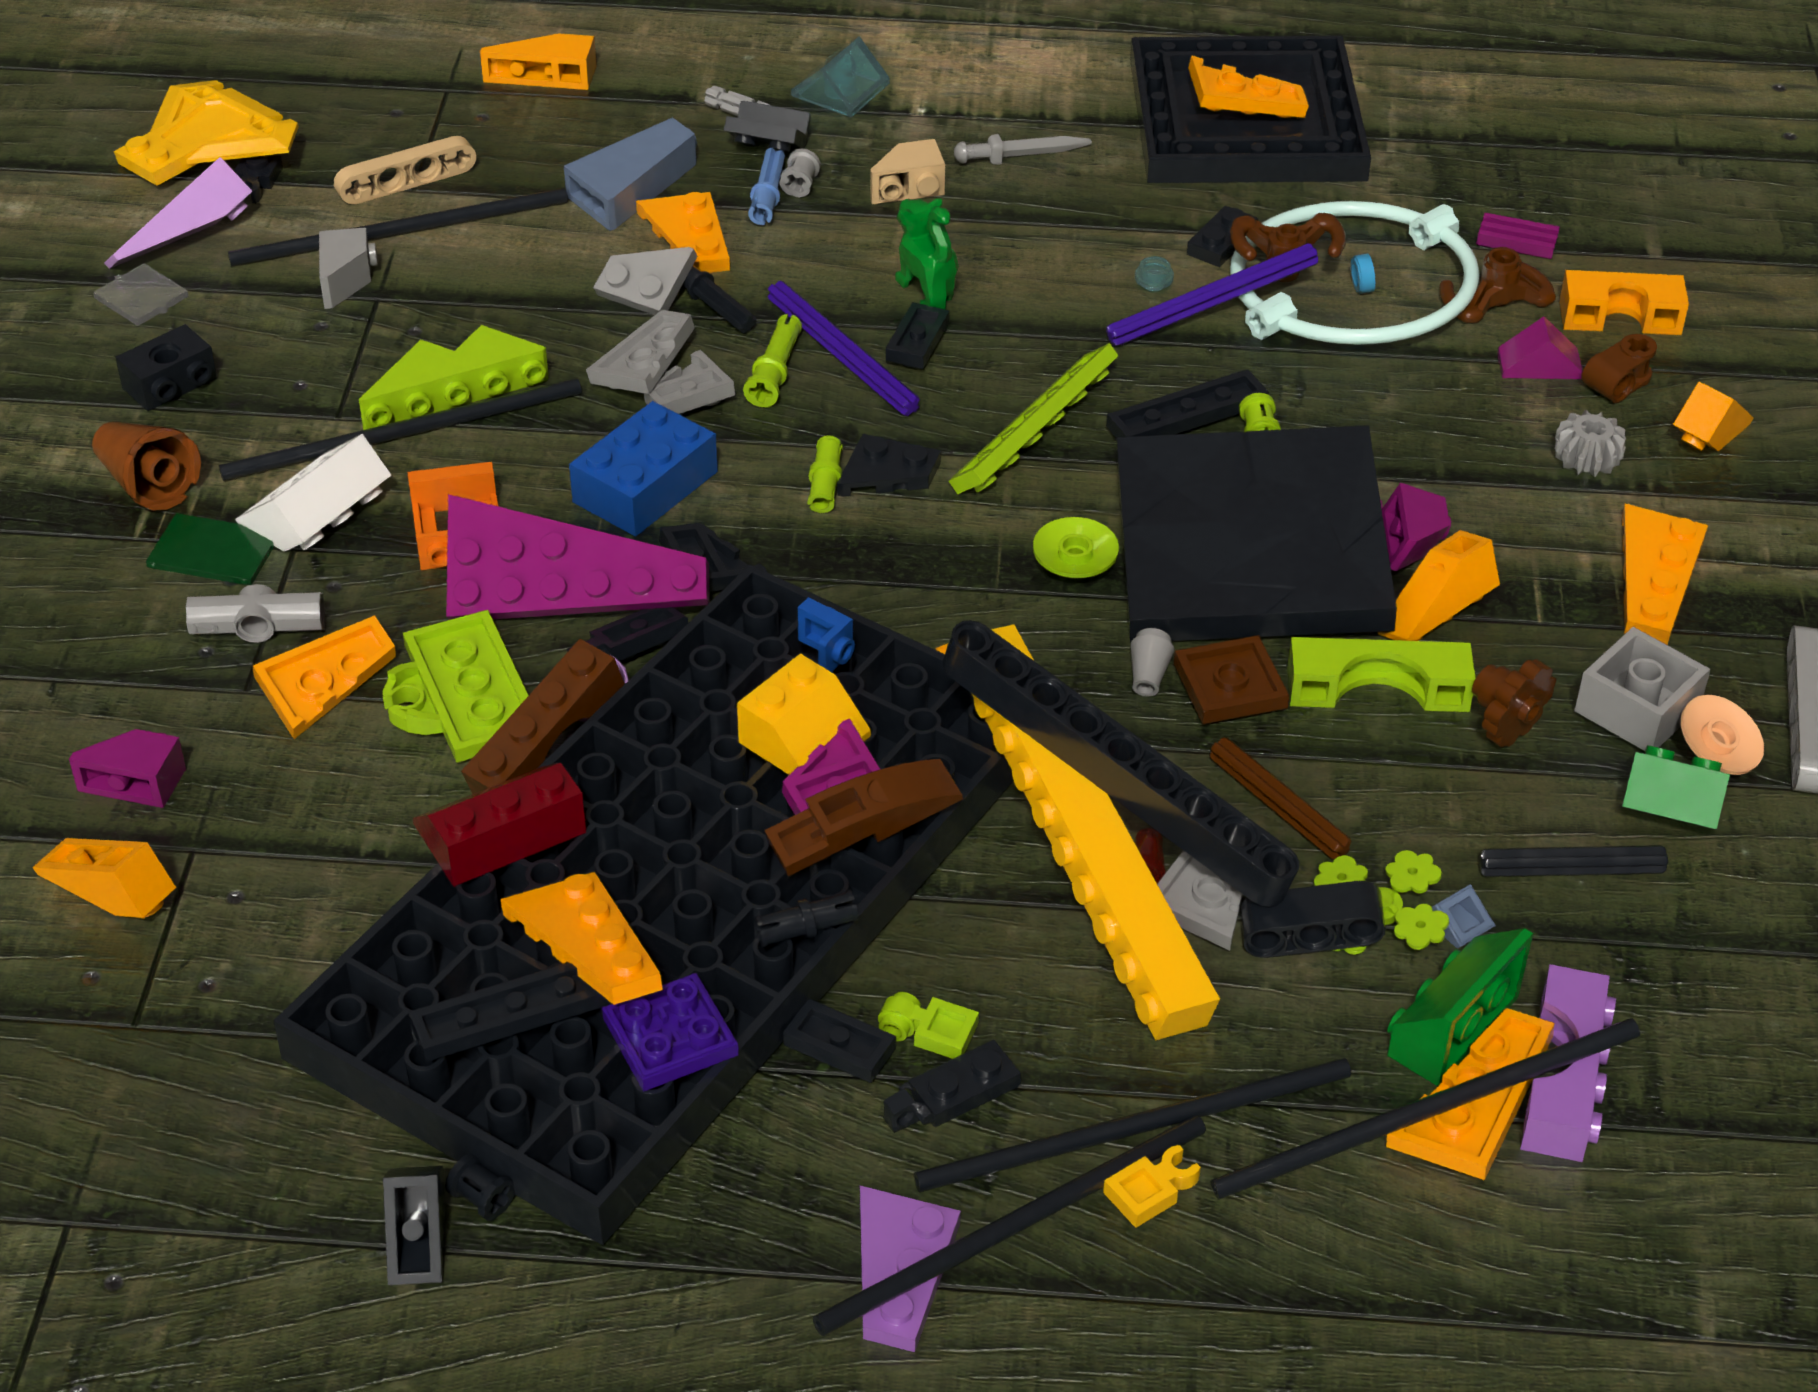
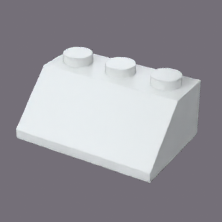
M360 434L323 453L235 520L238 524H242L273 541L274 546L283 552L298 545L305 550L324 537L321 529L330 523L332 527H335L352 516L354 513L350 507L357 501L364 505L382 492L379 485L389 478L391 473L364 435Z

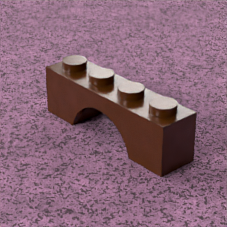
M579 639L462 769L461 772L472 794L537 769L544 762L555 740L568 726L580 719L590 718L625 684L615 658Z

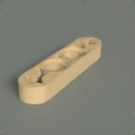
M451 136L344 167L336 174L333 185L343 201L348 204H359L463 174L474 166L477 155L474 148L464 137ZM462 150L461 152H459L458 158L454 159L457 156V151ZM421 159H431V164L426 170L415 171V166ZM386 169H396V174L391 180L380 181V176ZM357 180V181L354 183V188L351 189V190H348V189L351 188V186H352V183H351V182Z

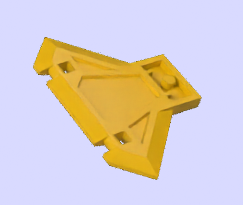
M217 80L170 85L150 132L143 136L129 139L124 146L115 150L114 154L119 165L158 186L198 163L213 162L219 157L223 160L289 153L299 126L298 122L292 119L282 120L283 115L233 88L223 89V83Z

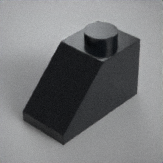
M443 1166L390 1168L383 1177L388 1285L442 1282L446 1222Z

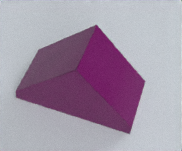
M1545 316L1498 347L1497 355L1502 378L1581 379L1583 370L1577 347Z

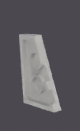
M666 310L659 311L586 369L590 384L650 394L695 329L691 314Z
M1183 850L1157 885L1182 929L1230 951L1243 894Z

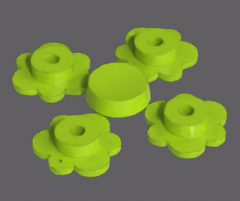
M1401 851L1396 854L1395 862L1389 863L1385 868L1386 875L1391 878L1390 885L1392 889L1379 887L1382 895L1385 925L1396 921L1397 925L1394 928L1395 936L1399 939H1406L1409 947L1420 950L1426 948L1430 942L1440 943L1445 939L1444 930L1449 926V917L1442 911H1433L1432 907L1428 904H1419L1415 909L1411 907L1402 908L1403 901L1397 892L1413 891L1415 893H1424L1428 890V885L1436 884L1441 880L1442 872L1437 865L1433 864V857L1424 853L1417 856L1413 851ZM1339 856L1333 863L1327 861L1319 865V874L1314 879V886L1365 881L1368 877V870L1365 866L1356 865L1355 859L1350 856ZM1367 946L1345 948L1343 950L1349 954L1356 955L1364 952Z

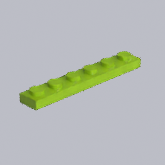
M1108 343L1081 357L948 481L955 492L960 494L971 488H974L976 492L985 489L997 479L994 473L998 469L1003 470L1018 460L1020 455L1017 451L1021 447L1023 449L1027 448L1043 436L1040 431L1041 428L1044 426L1049 427L1060 420L1066 414L1063 410L1066 405L1071 406L1087 395L1088 392L1085 387L1088 384L1090 386L1094 385L1109 374L1107 367L1118 357L1112 345Z

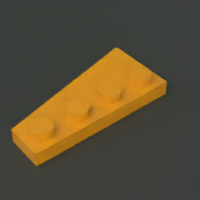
M1625 503L1622 513V526H1624L1622 539L1624 551L1623 579L1625 580L1624 633L1635 627L1668 645L1699 557L1708 525Z
M595 872L575 874L569 876L564 881L501 899L503 916L512 923L517 920L524 925L525 934L535 942L543 940L551 947L552 955L561 963H572L577 968L578 976L613 1005L663 990L659 970Z
M1506 1008L1470 1046V1053L1459 1065L1454 1063L1442 1075V1083L1430 1095L1546 1051L1554 1035L1555 1023ZM1533 1078L1387 1134L1386 1147L1485 1180ZM1424 1094L1420 1099L1425 1098L1428 1095Z

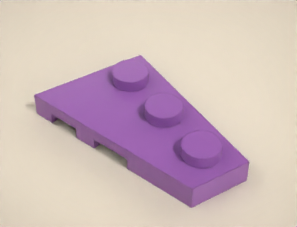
M860 1186L862 1290L952 1244L960 1226L961 1211ZM942 1274L863 1315V1339L915 1352Z

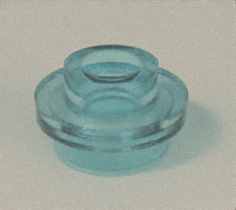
M1151 256L1144 258L1135 271L1136 282L1149 291H1160L1173 283L1174 272L1171 269L1170 263L1162 257Z

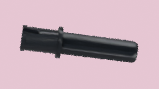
M695 265L692 266L682 284L688 290V295L694 300L700 298L741 333H748L751 327L756 324V317L716 285L711 273L701 271Z

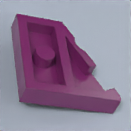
M850 718L844 720L838 726L837 734L825 746L820 744L808 756V761L803 766L797 767L783 781L782 793L795 815L808 809L806 798L852 778L880 770Z

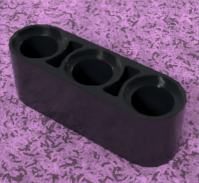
M1351 881L1289 889L1283 902L1273 907L1260 906L1249 898H1246L1241 905L1244 947L1248 953L1260 958L1368 946L1380 941L1385 935L1386 930L1381 891L1378 886L1368 881Z

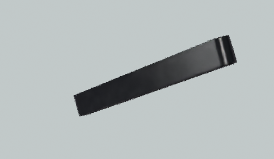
M972 620L956 624L952 630L943 659V668L950 678L1251 901L1265 907L1277 906L1283 902L1299 870V859L1288 846L986 625Z

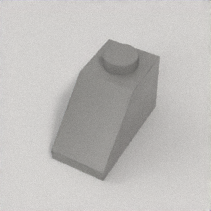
M366 228L319 231V277L324 309L334 308L371 282V266H378L376 243H368Z

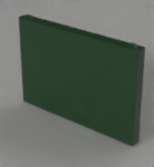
M176 513L147 558L146 566L152 569L242 585H252L273 550L274 544L273 541L242 524Z

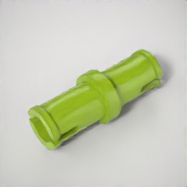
M823 436L817 441L815 462L809 469L808 477L811 482V489L807 504L810 505L811 510L817 513H827L834 508L837 482L842 477V469L839 464L843 444H841L840 439L834 436Z

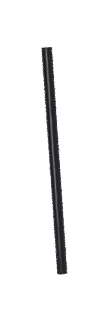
M565 188L354 228H366L369 241L568 202ZM319 234L228 251L231 267L319 250Z
M575 378L219 465V471L222 480L227 481L316 459L323 453L360 434L364 435L370 445L578 395L582 393L579 379Z
M1629 1018L1211 1180L1213 1192L1219 1200L1638 1038L1640 1037L1639 1027L1633 1018Z
M1341 1058L914 1172L915 1185L918 1192L921 1193L1178 1124L1194 1115L1204 1117L1351 1077V1068L1348 1060Z
M1197 1115L1192 1116L813 1316L816 1330L821 1336L833 1332L1104 1187V1180L1142 1157L1146 1156L1152 1162L1162 1157L1168 1148L1176 1145L1182 1146L1206 1132L1203 1120Z

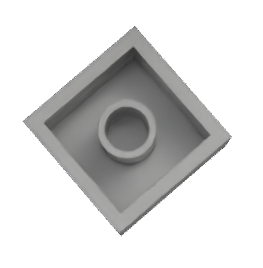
M1632 627L1583 672L1575 712L1644 751L1647 745L1659 748L1681 727V714L1684 707L1693 698L1704 695L1711 669L1641 630Z

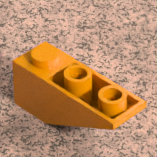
M1459 530L1430 549L1396 599L1395 631L1377 632L1378 635L1392 640L1419 641L1425 634L1440 624L1451 620L1455 614L1470 604L1481 600L1485 594L1499 586L1500 581L1492 540Z

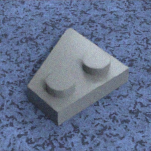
M691 247L612 255L593 288L598 296L656 315L661 310H669L698 256Z

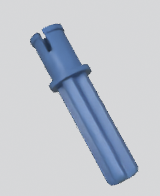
M773 147L766 150L758 183L752 187L750 192L752 203L748 216L753 223L758 225H765V220L768 223L771 221L773 209L780 200L778 183L785 154L782 150L775 151Z

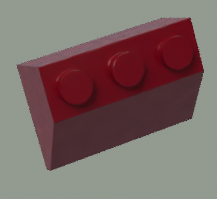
M562 763L542 766L413 818L414 826L453 887L586 833L583 794Z

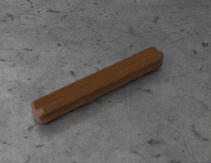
M1223 737L1212 745L1210 758L1332 860L1339 856L1347 855L1350 851L1351 838L1233 741Z

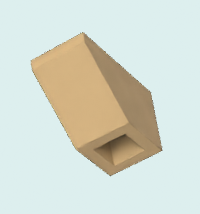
M935 139L898 143L870 169V200L872 204L945 195V162Z

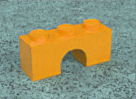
M1565 270L1559 300L1563 330L1603 332L1606 316L1621 313L1630 315L1638 320L1644 334L1682 335L1689 306L1684 275Z

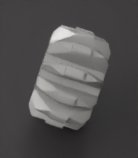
M1584 410L1582 415L1570 413L1567 420L1560 422V426L1556 431L1555 458L1563 461V468L1577 469L1578 475L1582 472H1589L1593 477H1596L1599 471L1611 474L1613 467L1620 465V461L1624 457L1626 449L1624 446L1626 441L1625 429L1617 426L1616 418L1606 419L1603 417L1602 412L1597 415L1590 414L1587 410Z

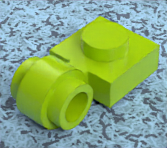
M897 992L894 996L886 999L878 1015L879 1029L895 1035L896 1041H903L906 1037L914 1034V1046L954 1059L965 1053L978 1026L979 1012L932 997L927 1009L921 1008L920 1001L912 994Z

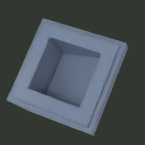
M1471 884L1431 906L1433 911H1442L1448 915L1449 926L1444 930L1445 938L1456 948L1465 945L1475 936H1480L1496 926Z

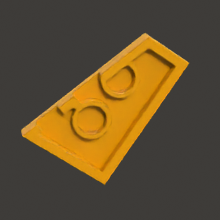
M1191 56L1188 69L1200 107H1205L1212 111H1221L1223 109L1241 111L1249 115L1263 113L1273 114L1281 118H1305L1309 104L1301 85L1261 74L1251 79L1237 73L1236 67L1223 64L1222 70L1204 66L1203 58Z
M690 192L686 195L636 201L637 214L642 220L648 219L652 224V231L658 238L664 237L670 244V249L693 248L698 256L693 265L701 271L709 273L730 271V257L710 192Z

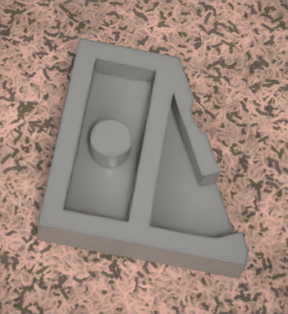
M698 350L691 354L692 364L682 371L681 367L674 366L659 379L650 394L644 393L645 403L648 405L654 401L679 415H683L686 411L701 406H713L723 399L735 396L734 381L705 353Z

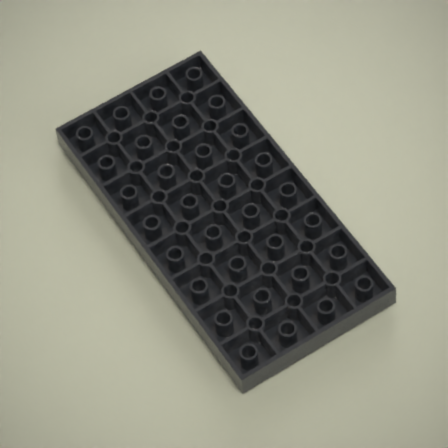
M749 565L538 767L562 763L583 794L586 833L454 887L439 863H437L273 1020L281 1058L456 1161L472 1153L478 1157L481 1165L498 1177L508 1176L512 1179L516 1196L603 1246L784 1041L783 1032L809 999L818 1002L1009 787L1014 781L1012 769L1004 754H1000L996 750L993 733L985 718H981L977 714L971 692L950 678L943 668L945 654L755 566ZM809 597L853 619V640L855 642L853 654L845 664H840L832 673L837 676L871 729V736L864 743L879 768L884 769L921 760L941 759L962 793L963 800L879 842L876 841L872 834L788 877L767 840L765 830L795 815L782 793L783 781L789 774L739 743L737 702L800 653L818 664V650L798 640V606ZM595 872L659 970L662 985L697 973L737 1041L739 1054L728 1060L643 1092L603 1019L602 1007L425 1062L412 1029L409 1011L562 965L563 963L552 955L551 947L543 940L535 942L525 934L524 925L517 920L512 923L503 916L501 899L564 881L569 876L575 874ZM847 890L852 891L855 899L852 901V904L857 905L858 921H850L818 930L817 936L806 939L805 935H800L769 944L766 947L761 946L759 936L761 935L760 932L757 933L754 916H763L796 906V901L807 898L809 902L844 893Z

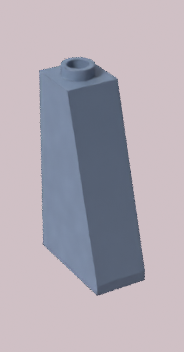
M672 117L564 165L567 198L609 231L616 229L637 212L636 201L654 199L696 165L697 140L695 133Z

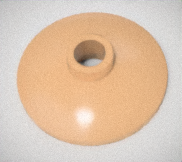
M1716 695L1697 696L1684 707L1681 714L1682 733L1687 744L1697 757L1722 763L1720 772L1732 775L1746 774L1758 766L1764 755L1763 738L1754 720L1741 707L1726 698Z

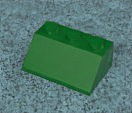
M1523 928L1475 936L1462 951L1455 949L1447 958L1442 973L1435 980L1428 978L1420 987L1415 1002L1408 1009L1400 1008L1391 1019L1387 1032L1391 1035L1387 1056L1434 1085L1439 1086L1442 1083V1075L1454 1063L1458 1065L1470 1052V1046L1506 1008L1509 1009L1518 999L1533 933Z

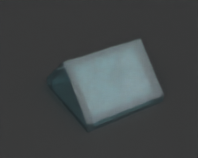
M859 36L829 56L791 89V96L852 117L890 84V77Z

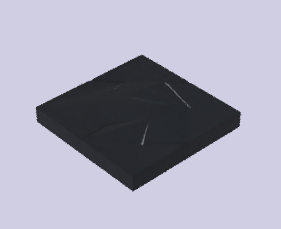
M1343 36L1131 38L1130 65L1147 183L1362 182L1369 180L1371 154ZM1191 56L1203 58L1204 66L1222 70L1223 64L1236 67L1237 73L1251 79L1261 74L1301 85L1309 104L1305 118H1281L1273 114L1263 113L1249 115L1241 111L1225 109L1212 111L1205 107H1200L1188 69Z
M1369 425L1247 431L1245 433L1240 431L1117 437V465L1130 643L1140 630L1146 628H1156L1165 631L1171 637V641L1246 638L1257 635L1259 637L1395 631L1397 607Z

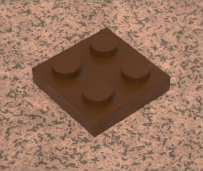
M1259 635L1175 650V668L1202 724L1288 708L1289 694Z

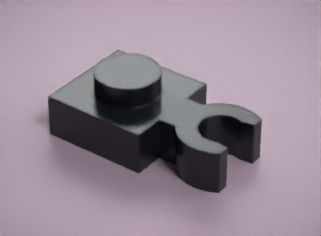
M265 155L242 158L234 172L252 190L250 193L252 203L256 204L261 200V188L272 189L283 169L282 159L278 155Z

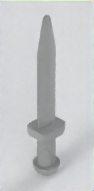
M994 134L988 138V143L966 145L964 141L959 142L954 148V157L963 164H966L969 159L989 158L992 164L1001 165L1002 157L1064 152L1087 146L1092 141L1089 138L1072 136L1002 141L999 134Z

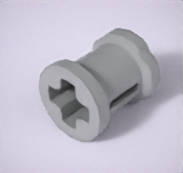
M801 148L794 150L790 154L787 161L788 167L783 170L779 182L786 194L798 198L809 194L813 182L812 179L817 176L821 168L818 156L808 149Z

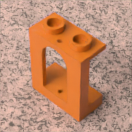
M492 461L407 472L421 570L447 567L448 530L437 531L435 512L448 510V494L498 506Z

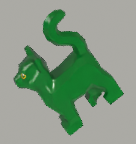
M937 198L930 203L922 199H905L900 203L896 218L902 226L904 233L899 246L901 270L896 272L895 280L904 289L909 286V282L913 277L919 278L925 299L920 300V304L945 309L946 301L952 300L954 295L956 274L959 268L956 253L951 248V241L944 226L950 223V213L946 208L942 207L943 202L941 198Z

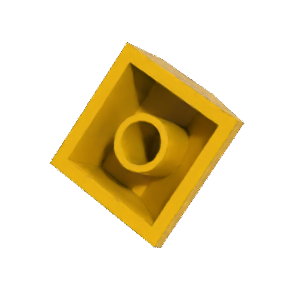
M801 653L737 702L739 743L789 775L797 767L803 766L808 761V756L820 744L825 746L837 734L838 726L844 720L850 718L863 741L871 736V729L837 676Z

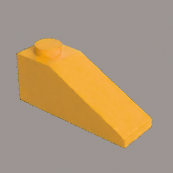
M558 33L483 47L480 50L483 82L589 90L597 67L595 38L589 35Z
M65 838L32 867L40 877L115 916L149 917L162 908L163 900L177 888L148 842Z

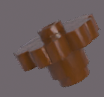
M1529 659L1521 666L1519 671H1511L1505 666L1497 667L1494 664H1490L1478 674L1472 686V694L1478 697V703L1486 708L1482 728L1487 731L1486 737L1500 747L1511 746L1519 735L1524 736L1531 730L1533 725L1542 716L1543 706L1547 704L1553 695L1556 678L1552 676V668L1538 659L1533 661Z

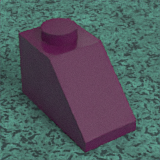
M1401 482L1382 508L1391 570L1398 571L1424 558L1429 550L1437 545L1439 540L1442 541L1446 538L1451 527V518L1448 516L1445 497Z
M140 729L131 730L73 752L69 758L77 791L164 808L186 771L179 737Z

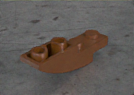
M941 759L904 763L852 778L806 798L808 809L766 829L765 834L789 877L872 834L876 841L879 842L963 800V796Z

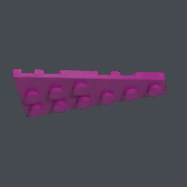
M448 494L446 617L449 620L484 610L489 611L492 619L701 606L710 603L709 563L706 557Z

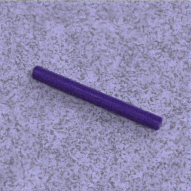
M1309 243L1116 321L1106 327L1107 337L1113 346L1123 345L1308 269L1319 262L1317 250Z
M778 281L775 285L771 284L768 287L770 292L768 299L785 314H788L790 318L791 315L798 317L802 322V328L903 416H909L912 412L916 413L918 411L920 399L914 392L784 281Z

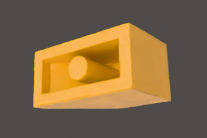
M1699 381L1673 425L1684 433L1681 440L1690 446L1703 451L1707 445L1716 451H1720L1746 429L1754 417L1733 398Z

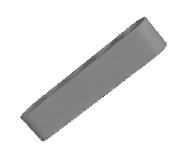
M1793 625L1787 646L1792 790L1818 794V628Z

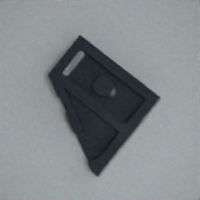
M862 434L842 472V477L837 482V495L842 497L851 496V488L875 486L876 494L893 492L898 489H929L941 464V450L885 439L880 436Z

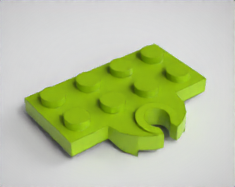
M488 610L403 632L404 646L412 662L399 664L387 671L388 680L383 688L384 709H388L389 721L394 726L408 733L420 735L443 733L456 763L472 759L529 696ZM404 702H412V703H414V704L408 705V706H401V705H399V704L404 703Z

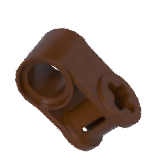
M1643 334L1625 336L1621 341L1605 351L1594 355L1583 369L1581 381L1613 403L1622 402L1628 395L1651 381L1652 370L1649 365L1650 360L1656 354V342L1651 337Z

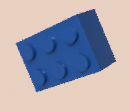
M652 401L569 464L572 502L636 537L718 472L716 433Z

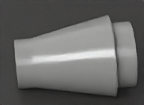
M1146 628L1137 633L1136 637L1131 641L1130 648L1133 670L1132 689L1141 696L1149 697L1159 692L1161 680L1174 654V646L1171 643V637L1165 631L1156 628Z

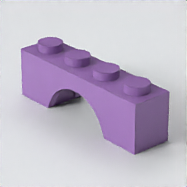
M1549 964L1541 998L1539 1018L1555 1023L1551 1042L1559 1046L1601 1030L1603 1026L1608 1027L1612 1025L1616 998L1607 996L1608 975ZM1610 1048L1570 1063L1567 1069L1558 1074L1533 1079L1525 1112L1520 1150L1578 1162L1583 1161L1587 1143L1597 1144L1600 1134L1602 1113L1593 1112L1594 1103L1602 1104L1607 1074L1598 1072L1599 1064H1607Z

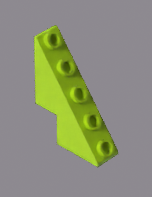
M484 325L475 330L455 351L420 339L359 398L363 430L448 410L546 382L549 379L546 347Z

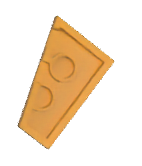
M374 615L253 665V674L293 739H296L396 657L395 645Z

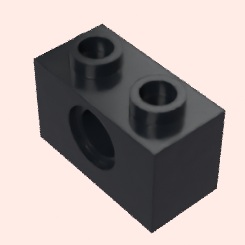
M186 324L115 356L122 389L146 411L159 407L217 379L211 346Z

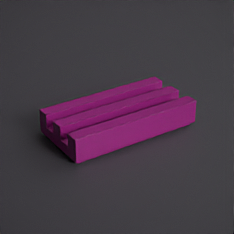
M1485 212L1476 245L1490 248L1507 247L1515 250L1517 253L1552 259L1560 227Z

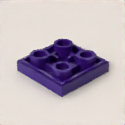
M697 973L662 985L663 990L616 1005L610 1004L602 1007L603 1019L643 1092L739 1055L737 1041Z

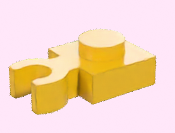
M1180 1145L1168 1148L1162 1156V1162L1154 1165L1144 1156L1104 1180L1103 1193L1135 1228L1177 1203L1178 1190L1192 1188L1199 1181L1201 1167L1197 1163L1187 1169L1175 1167L1182 1162L1184 1149Z

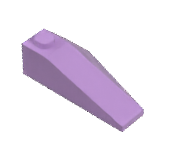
M219 157L104 264L109 269L216 225L225 216L232 221L248 206L243 200L252 190Z

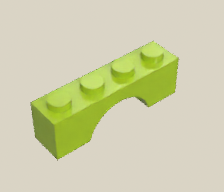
M1291 637L1287 666L1290 706L1335 708L1339 699L1349 690L1363 685L1381 684L1407 692L1419 702L1424 711L1470 712L1473 697L1472 686L1476 679L1471 643Z

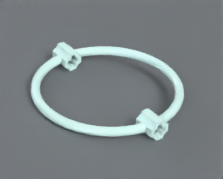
M1364 201L1326 202L1307 205L1280 213L1262 222V224L1269 227H1279L1282 224L1294 225L1309 221L1318 213H1329L1335 217H1374L1408 224L1409 234L1418 248L1425 251L1442 241L1457 255L1464 272L1463 283L1458 293L1448 304L1423 318L1400 325L1370 329L1328 327L1297 319L1298 309L1293 305L1291 297L1283 292L1265 301L1259 298L1254 291L1239 296V299L1249 309L1246 311L1245 323L1249 326L1252 335L1260 340L1283 330L1307 339L1337 344L1389 343L1428 333L1445 325L1459 315L1471 302L1476 293L1479 283V267L1473 251L1457 233L1459 232V220L1456 218L1453 208L1448 205L1442 204L1422 214L1414 210L1383 203ZM1245 236L1248 243L1255 248L1257 245ZM1236 250L1231 259L1230 275L1246 268L1247 260Z

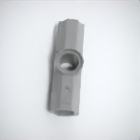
M253 584L244 587L239 595L187 597L186 624L188 633L192 635L236 633L245 641L259 643L265 642L271 638L274 632L325 630V600L321 592L276 594L270 587Z

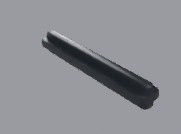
M1661 845L1489 848L1481 850L1479 855L1480 872L1484 877L1662 874L1666 871L1668 864L1666 848Z

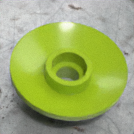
M1065 517L1051 521L1038 530L1033 540V553L1040 565L1054 574L1069 578H1086L1105 572L1116 562L1119 553V543L1115 534L1098 521L1083 517Z

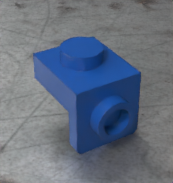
M808 597L798 606V640L817 649L818 664L833 672L840 664H845L853 654L855 648L853 619L832 607L825 606Z

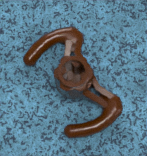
M1318 213L1304 225L1282 224L1279 227L1265 226L1252 216L1245 215L1235 218L1230 228L1231 243L1236 252L1247 261H1253L1257 257V251L1248 243L1245 235L1266 254V260L1308 243L1313 246L1325 231L1331 235V243L1327 251L1330 257L1338 258L1346 245V234L1342 224L1334 215L1329 213ZM1300 272L1295 273V274H1293V275H1291V276H1288V277L1283 278V279L1278 280V281H1279V282H1291V281H1294L1295 279L1298 278Z
M1497 247L1490 250L1484 257L1479 287L1471 302L1456 318L1464 323H1478L1483 319L1490 307L1502 306L1514 300H1525L1538 307H1546L1554 303L1556 294L1548 278L1536 268L1523 263L1515 250L1507 247ZM1448 279L1442 280L1439 285L1440 298L1444 306L1455 297L1453 282Z

